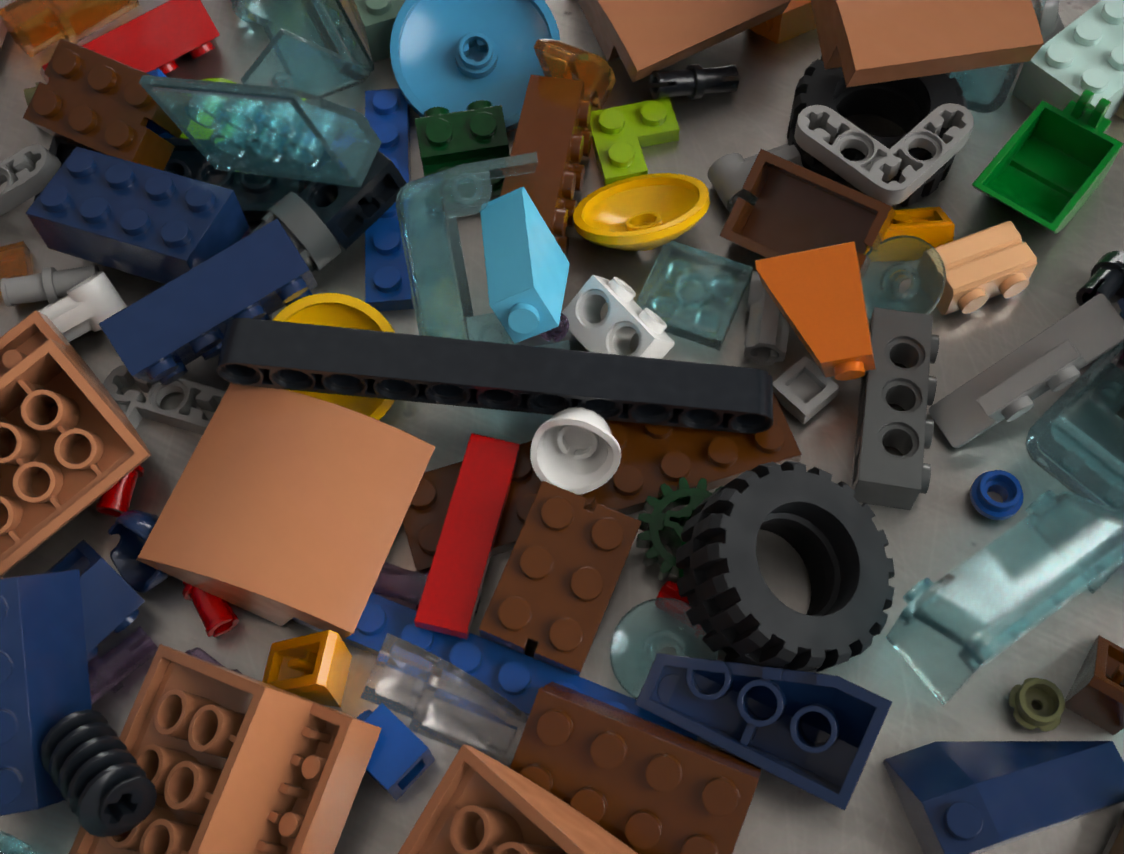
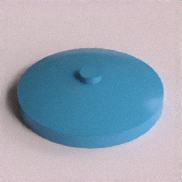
M406 0L393 24L390 40V58L393 73L401 94L420 117H423L426 110L433 107H444L449 110V113L466 111L467 106L474 101L486 100L491 102L492 106L502 105L506 132H509L518 127L530 75L558 78L561 40L556 20L544 0Z

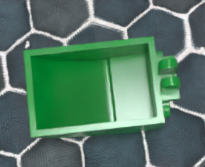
M1088 89L1084 90L1077 102L1071 100L1063 111L1042 100L973 182L972 186L1052 233H1059L1078 213L1104 180L1124 144L1105 134L1112 122L1104 117L1111 101L1102 98L1093 111L1088 109L1095 94Z

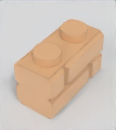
M1006 221L925 251L917 273L918 279L927 293H931L932 301L942 315H948L958 310L968 314L982 307L992 297L1002 294L1004 298H1010L1021 293L1029 285V279L1038 263L1037 257L1028 244L1022 242V236L1013 223Z

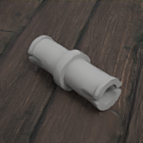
M97 264L56 271L54 267L43 268L42 273L1 278L0 289L5 305L9 307L44 300L54 303L68 295V290L99 273L100 270Z

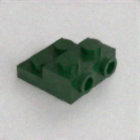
M479 100L470 103L466 111L449 113L447 108L433 107L426 110L423 117L414 118L430 213L481 206L500 197L510 158L502 105L492 106V103L489 101Z

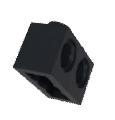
M360 136L298 196L319 216L338 244L347 250L410 187L393 162Z

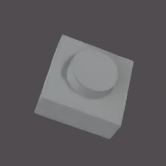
M803 356L773 381V392L777 401L803 425L836 398L840 386L830 377H825L820 368L806 356Z

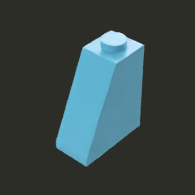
M524 186L481 205L480 208L489 306L514 344L559 326L570 266L568 259Z

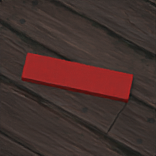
M471 433L416 613L415 627L468 639L520 454V444Z

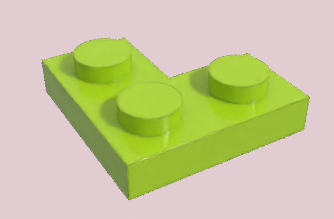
M669 97L591 111L588 130L592 131V145L604 186L622 179L648 174L641 150L642 147L679 141L680 128Z

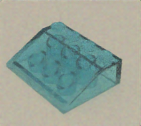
M143 75L139 81V84L217 170L361 188L382 143L362 113L299 89Z

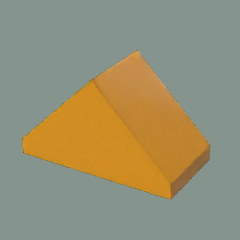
M331 630L272 643L262 682L322 705L341 707L352 655L340 635Z

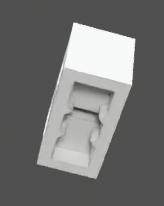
M592 275L560 316V322L589 352L662 359L675 345V342L664 332L667 328L666 323L648 308L642 310L633 300L636 296L634 290L618 277H613L612 280ZM607 302L608 312L601 321L600 311L604 303ZM638 333L639 344L635 352L632 353L630 341L633 335Z

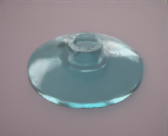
M901 235L881 241L877 251L870 249L865 254L872 260L862 279L869 320L874 307L928 315L934 310L944 292L946 271L940 254L932 245L918 237ZM910 279L911 284L904 293H900V284L904 280Z
M673 598L651 599L633 607L617 624L610 643V662L619 684L635 699L638 698L659 650L663 647L674 648L676 655L718 660V651L713 652L702 640L706 635L699 624L692 626L685 612L691 609L690 604Z

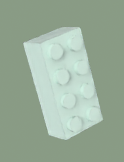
M1124 0L1099 1L1042 45L1030 61L1024 62L1012 95L1032 110H1035L1043 100L1063 111L1071 100L1077 102L1084 90L1088 89L1095 93L1088 109L1093 111L1098 102L1105 98L1111 101V104L1104 117L1110 119L1115 115L1124 99Z

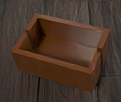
M61 38L44 72L50 79L47 85L39 82L23 119L52 136L77 147L164 171L175 146L151 131L146 125L150 120L170 135L179 138L196 103L169 82Z
M761 149L742 187L749 194L757 197L758 200L755 206H753L748 201L738 197L719 236L765 258L854 241L861 279H863L872 261L865 255L867 248L877 251L896 213L893 207Z
M542 481L479 626L480 637L525 654L527 650L528 639L538 643L534 652L535 659L579 676L642 521L599 503L596 504L593 512L585 509L587 498Z

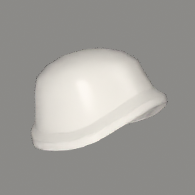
M574 407L554 414L549 420L538 427L532 440L530 459L532 467L541 482L545 481L580 495L601 487L613 477L620 465L621 448L615 437L612 436V432L604 418L592 410Z

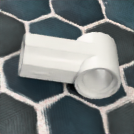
M101 271L68 290V295L48 304L38 311L46 315L70 342L90 330L94 332L102 330L99 323L123 310L127 305L104 271Z

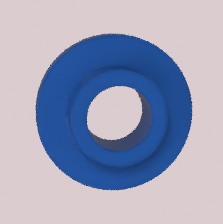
M1003 470L982 473L975 479L970 489L972 505L981 515L989 519L1005 520L1011 518L1023 504L1024 497L1020 482L1014 475ZM995 492L1002 497L1003 503L993 500L987 493Z

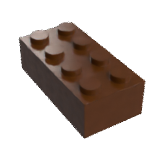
M530 75L500 196L524 186L567 258L569 237L565 236L566 227H574L573 213L577 206V200L572 199L574 191H582L585 166L580 163L582 156L589 157L591 150L592 131L585 130V128L589 127L592 103L590 100H584V81Z
M553 681L539 688L510 769L526 777L591 819L637 854H732L761 773V768L746 760Z

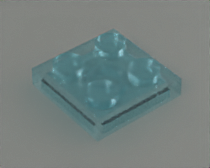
M671 241L663 245L636 303L642 310L645 308L652 310L666 323L667 328L664 332L720 351L751 280L753 267L676 241Z

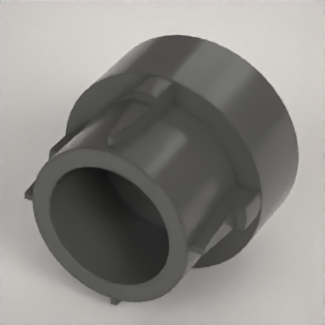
M292 191L267 210L268 214L261 218L263 222L251 232H255L278 218L311 273L314 270L320 271L342 252L335 237L319 216L303 199Z

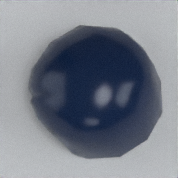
M135 509L120 515L114 522V525L108 530L109 535H120L117 546L110 552V558L122 578L134 590L145 594L171 575L136 560L159 517L155 514Z

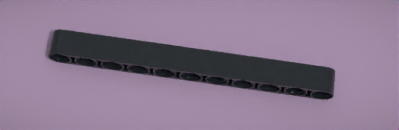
M235 318L226 323L217 365V373L221 378L233 384L547 415H554L567 408L582 407L592 410L604 418V420L745 434L767 431L773 426L774 422L773 377L770 373L756 368L252 318Z

